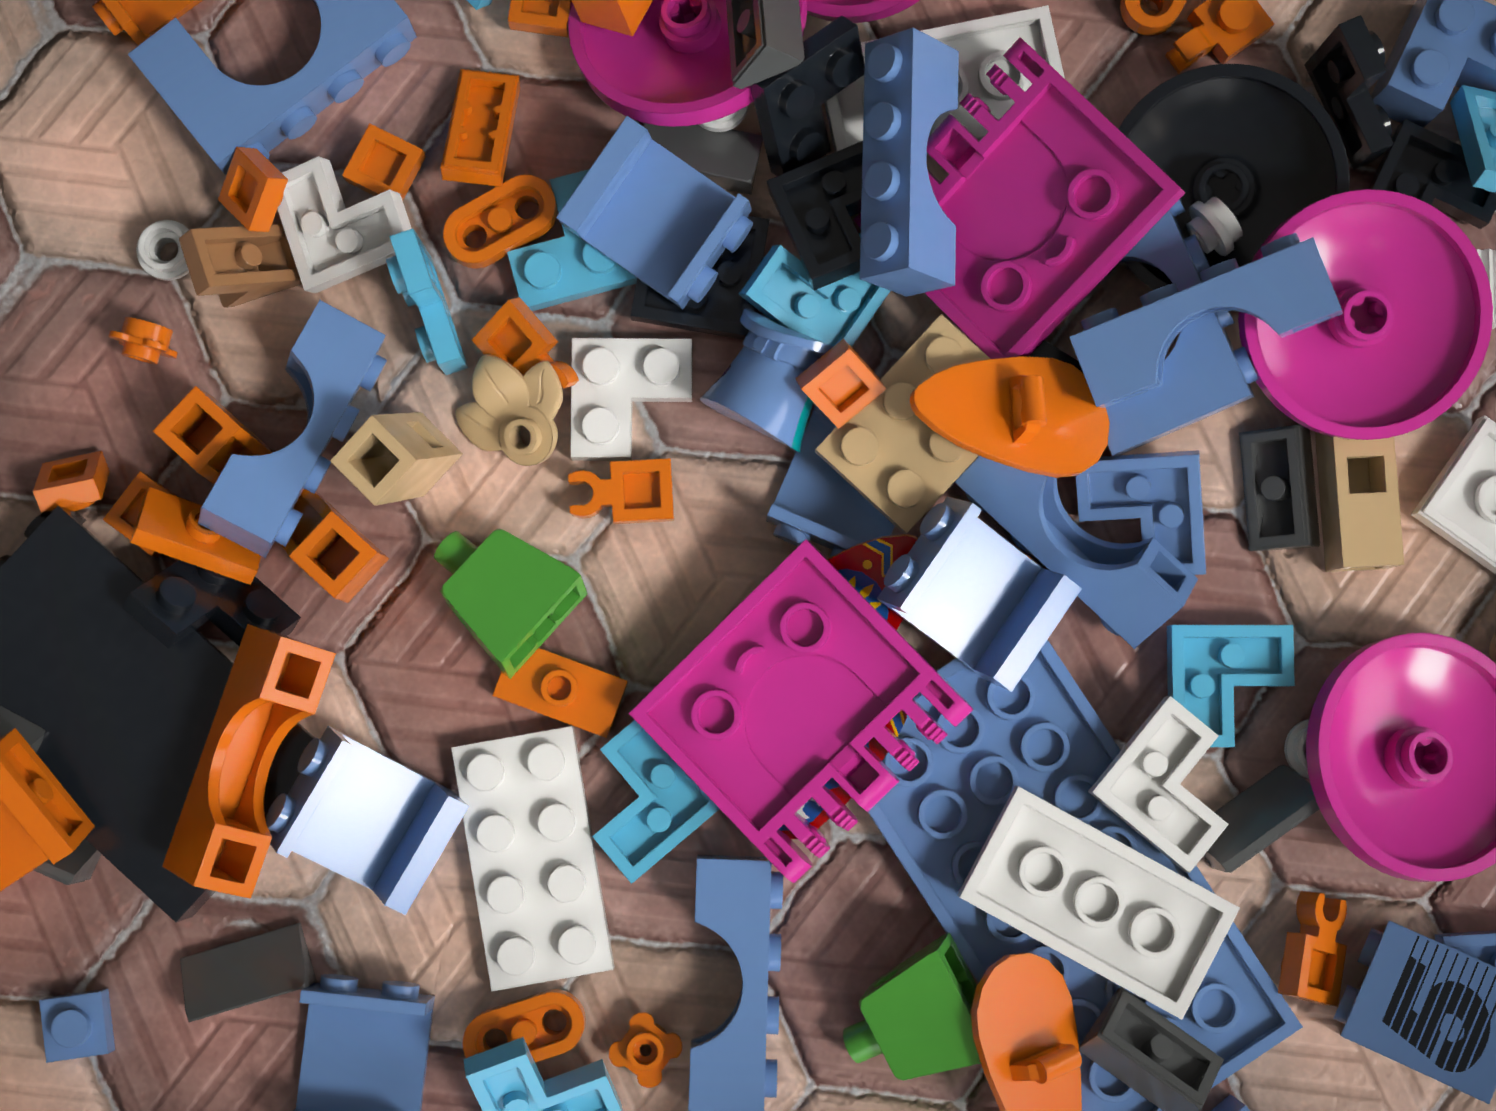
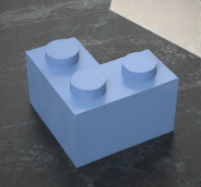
M1417 0L1413 4L1385 64L1387 71L1378 79L1371 94L1375 105L1378 104L1383 107L1388 117L1399 123L1406 119L1424 128L1444 110L1454 86L1460 88L1461 85L1496 92V6L1484 0Z

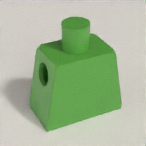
M503 529L494 530L479 547H476L460 532L454 531L439 544L434 554V559L453 574L440 590L447 605L500 670L510 679L588 594L582 577L577 571Z
M950 932L940 936L877 979L860 998L859 1006L865 1020L843 1030V1040L846 1049L856 1063L864 1062L883 1053L894 1076L898 1080L903 1081L981 1064L973 1039L971 1008L977 984Z

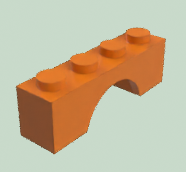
M197 386L153 430L158 437L196 472L212 484L216 483L232 454L257 456L273 453L269 447L221 403ZM303 489L293 509L303 513L286 547L281 546L288 556L333 598L349 603L389 558L318 492L313 494Z
M247 624L162 867L192 886L251 899L272 839L264 812L265 787L272 761L288 732L302 719L315 715L336 653Z

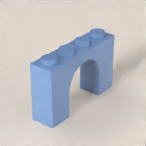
M312 0L318 7L321 18V33L317 48L311 59L299 72L274 84L250 85L238 82L223 74L210 61L176 17L128 53V55L214 163L227 175L236 147L258 149L269 159V152L285 139H296L309 131L317 120L316 115L334 101L342 103L353 97L363 86V79L379 66H391L406 55L411 47L410 42L417 38L408 16L395 0Z
M1181 199L1172 206L1119 262L1144 263L1161 270L1172 283L1176 284L1178 292L1202 283L1199 273L1210 267L1196 234L1185 238L1175 217L1185 212ZM1219 311L1204 315L1192 321L1181 330L1175 347L1164 361L1162 386L1106 407L1110 422L1108 447L1112 456L1125 454L1255 397L1250 383L1257 381L1258 377L1245 347L1234 350L1225 330V327L1235 323L1230 311Z

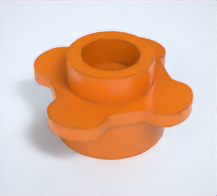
M125 317L121 332L110 331L108 335L109 338L119 341V344L123 345L121 352L123 356L137 361L157 365L160 355L176 359L178 352L169 349L173 331L149 321Z
M639 1012L630 1018V1029L623 1039L612 1043L610 1046L609 1058L614 1066H625L636 1074L638 1083L641 1086L651 1088L661 1082L662 1070L669 1060L680 1056L683 1043L677 1033H667L663 1027L654 1023V1018L651 1014ZM643 1044L651 1046L652 1052L649 1055L641 1054L640 1047Z

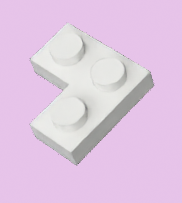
M318 156L282 172L288 178V182L284 190L282 202L277 210L304 291L316 294L386 264V258L395 256L389 236L412 229L400 193L390 189L346 208L330 160Z
M572 338V368L579 379L574 386H571L572 460H632L633 402H692V339Z
M1165 696L1088 791L1179 868L1188 873L1193 870L1229 825L1181 785V782L1219 735L1171 696Z

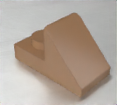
M282 224L271 225L269 232L248 231L244 226L190 229L179 238L196 295L219 294L224 308L235 307L302 284Z

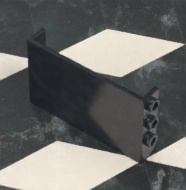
M57 506L53 511H46L38 515L26 528L24 536L27 539L11 556L5 555L0 558V706L45 730L43 741L36 754L95 825L85 839L177 923L193 917L216 892L192 886L162 867L229 678L233 662L197 629L170 649L164 646L123 609L130 592L145 582L82 525L86 521L82 515L76 511H70L67 508ZM299 723L285 736L272 761L265 787V818L275 799L280 794H288L300 774L297 770L299 759L306 746L315 738Z

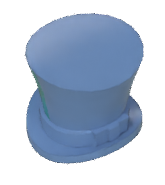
M744 309L740 322L749 330L743 340L742 345L744 347L723 375L700 400L716 412L800 453L806 423L814 402L801 390L795 378L833 346L776 324L750 309Z

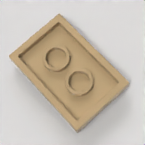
M941 314L881 378L886 390L841 428L838 429L836 427L815 449V453L903 534H907L979 456L956 446L934 432L919 419L911 409L910 394L913 389L936 373L955 365L988 360L990 358Z

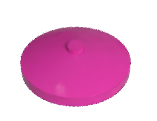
M653 0L633 36L581 22L571 1L568 31L575 60L594 93L605 104L624 116L658 126H691L718 120L737 112L754 101L750 86L743 89L733 86L726 0ZM799 0L802 36L804 35L807 21V0Z
M1371 189L1348 191L1332 195L1302 208L1283 221L1269 235L1261 247L1294 233H1297L1300 242L1313 237L1343 314L1281 338L1268 324L1259 318L1239 312L1238 324L1241 346L1245 347L1258 377L1256 383L1266 397L1286 416L1308 429L1331 437L1355 440L1384 439L1403 435L1432 422L1456 403L1469 388L1484 361L1490 342L1493 322L1492 293L1485 267L1476 248L1457 224L1443 212L1415 197L1399 192ZM1260 248L1252 262L1263 258Z
M1431 633L1397 635L1370 643L1356 650L1345 658L1326 679L1317 695L1308 722L1306 737L1307 769L1313 794L1324 819L1339 840L1355 856L1367 865L1395 878L1418 882L1453 881L1475 875L1496 863V664L1483 653L1464 642Z

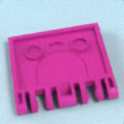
M1021 37L1013 43L1003 56L1032 85L1024 91L1001 68L994 64L986 75L990 78V83L1000 93L1008 95L1015 102L1012 107L998 120L991 113V109L979 97H973L968 93L960 104L988 133L979 141L952 114H949L928 137L927 153L949 173L941 183L928 170L934 195L944 213L956 226L955 286L925 292V294L990 359L1028 357L1185 194L1166 173ZM860 212L853 220L861 228Z
M805 539L629 714L789 881L796 883L813 864L805 853L786 834L779 830L783 824L810 852L821 858L830 850L826 838L816 827L812 826L797 813L811 797L826 811L828 817L837 826L849 831L858 822L857 818L825 786L831 778L867 812L900 782L884 762L866 746L873 737L909 772L919 763L914 750L885 726L895 715L903 710L914 721L916 728L928 740H933L936 744H939L948 734L913 698L920 692L955 727L974 709L810 541Z

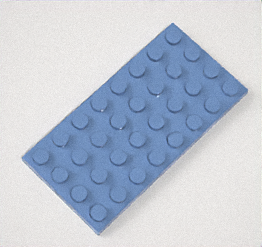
M1047 639L1012 692L986 681L957 658L936 670L974 710L955 727L919 692L913 699L931 715L948 735L939 744H936L933 740H928L916 728L914 721L907 715L898 738L904 740L914 750L919 763L909 772L888 752L882 761L896 775L900 782L868 814L945 933L950 932L967 967L978 983L989 966L1005 955L1017 953H1032L1045 958L1063 975L1072 997L1080 1047L1084 1037L1116 990L1121 986L957 896L1014 787H1021L1214 893V891L1197 866L1190 873L1184 872L1088 792L1121 750ZM1234 922L1182 1020L1127 990L1224 1059L1212 1088L1303 1027L1283 996L1278 993L1276 985ZM1080 1052L1082 1057V1064L1080 1066L1082 1111H1163Z

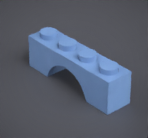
M914 27L865 43L860 279L906 297L955 286L956 226L944 213L934 195L927 169V142L935 120L943 113L958 109L959 51Z
M1297 233L1284 236L1262 246L1260 250L1263 258L1241 267L1238 266L1235 258L1218 263L1199 273L1202 279L1200 284L1178 292L1175 283L1169 284L1142 295L1140 301L1143 307L1119 316L1117 309L1111 308L1082 320L1081 324L1084 331L1070 336V340L1096 407L1106 408L1162 386L1164 361L1171 343L1183 328L1204 315L1219 311L1246 313L1268 324L1283 338L1343 314L1314 238L1312 237L1300 242Z
M319 300L292 347L285 368L286 372L300 388L307 407L306 428L295 441L279 451L257 456L232 454L201 507L198 524L264 558L268 555L274 542L286 547L303 513L293 509L303 489L313 494L317 491L331 464L330 460L322 456L332 437L341 442L344 441L360 411L350 405L360 387L371 392L387 362V359L378 355L386 335Z
M978 456L955 481L965 491L971 503H974L982 511L987 512L1009 532L1013 542L1020 549L1033 554L1050 571L1064 574L1081 587L1082 590L1077 596L1099 616L1101 623L1108 631L1121 636L1134 649L1184 607L1198 581V578L1154 537L1136 543H1112L1096 538L1084 531L1071 519L1063 507L1058 493L1057 478L1025 472Z
M697 856L695 922L716 932L732 948L741 968L742 988L737 1004L729 1017L716 1029L691 1040L688 1111H764V1097H777V1059H766V1034L778 1035L779 996H768V971L780 972L781 934L769 933L770 909H782L783 874L771 871L772 863L766 857Z

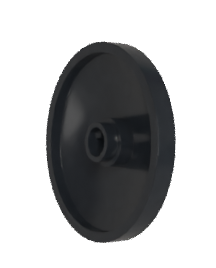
M1216 64L1186 71L1160 84L1143 97L1133 107L1118 128L1185 192L1180 198L1185 212L1175 216L1185 238L1190 236L1186 224L1192 220L1189 214V207L1197 201L1206 203L1212 197H1217L1236 217L1241 226L1243 236L1233 243L1234 250L1226 256L1220 255L1215 250L1208 254L1205 253L1210 267L1234 258L1239 267L1251 263L1264 241L1287 218L1314 202L1349 191L1350 175L1347 154L1340 133L1332 118L1311 93L1298 83L1269 69L1244 64ZM1125 262L1127 267L1153 290L1173 284L1164 272L1153 266L1138 262Z

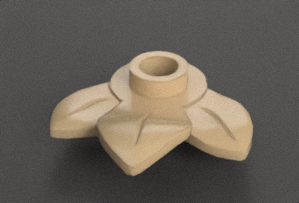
M490 354L481 356L472 378L473 396L476 402L464 404L455 411L456 420L462 433L472 444L481 450H503L505 455L516 464L532 466L544 462L553 453L558 440V430L553 419L563 402V391L556 371L549 361H542L530 368L523 376L515 367L497 356ZM522 426L526 427L531 435L528 447L524 445L521 439L520 430Z

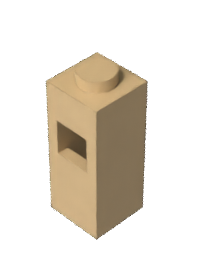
M422 412L371 415L330 462L374 506L424 497L463 453Z
M1315 432L1325 572L1384 570L1404 565L1394 437L1355 440L1331 437Z

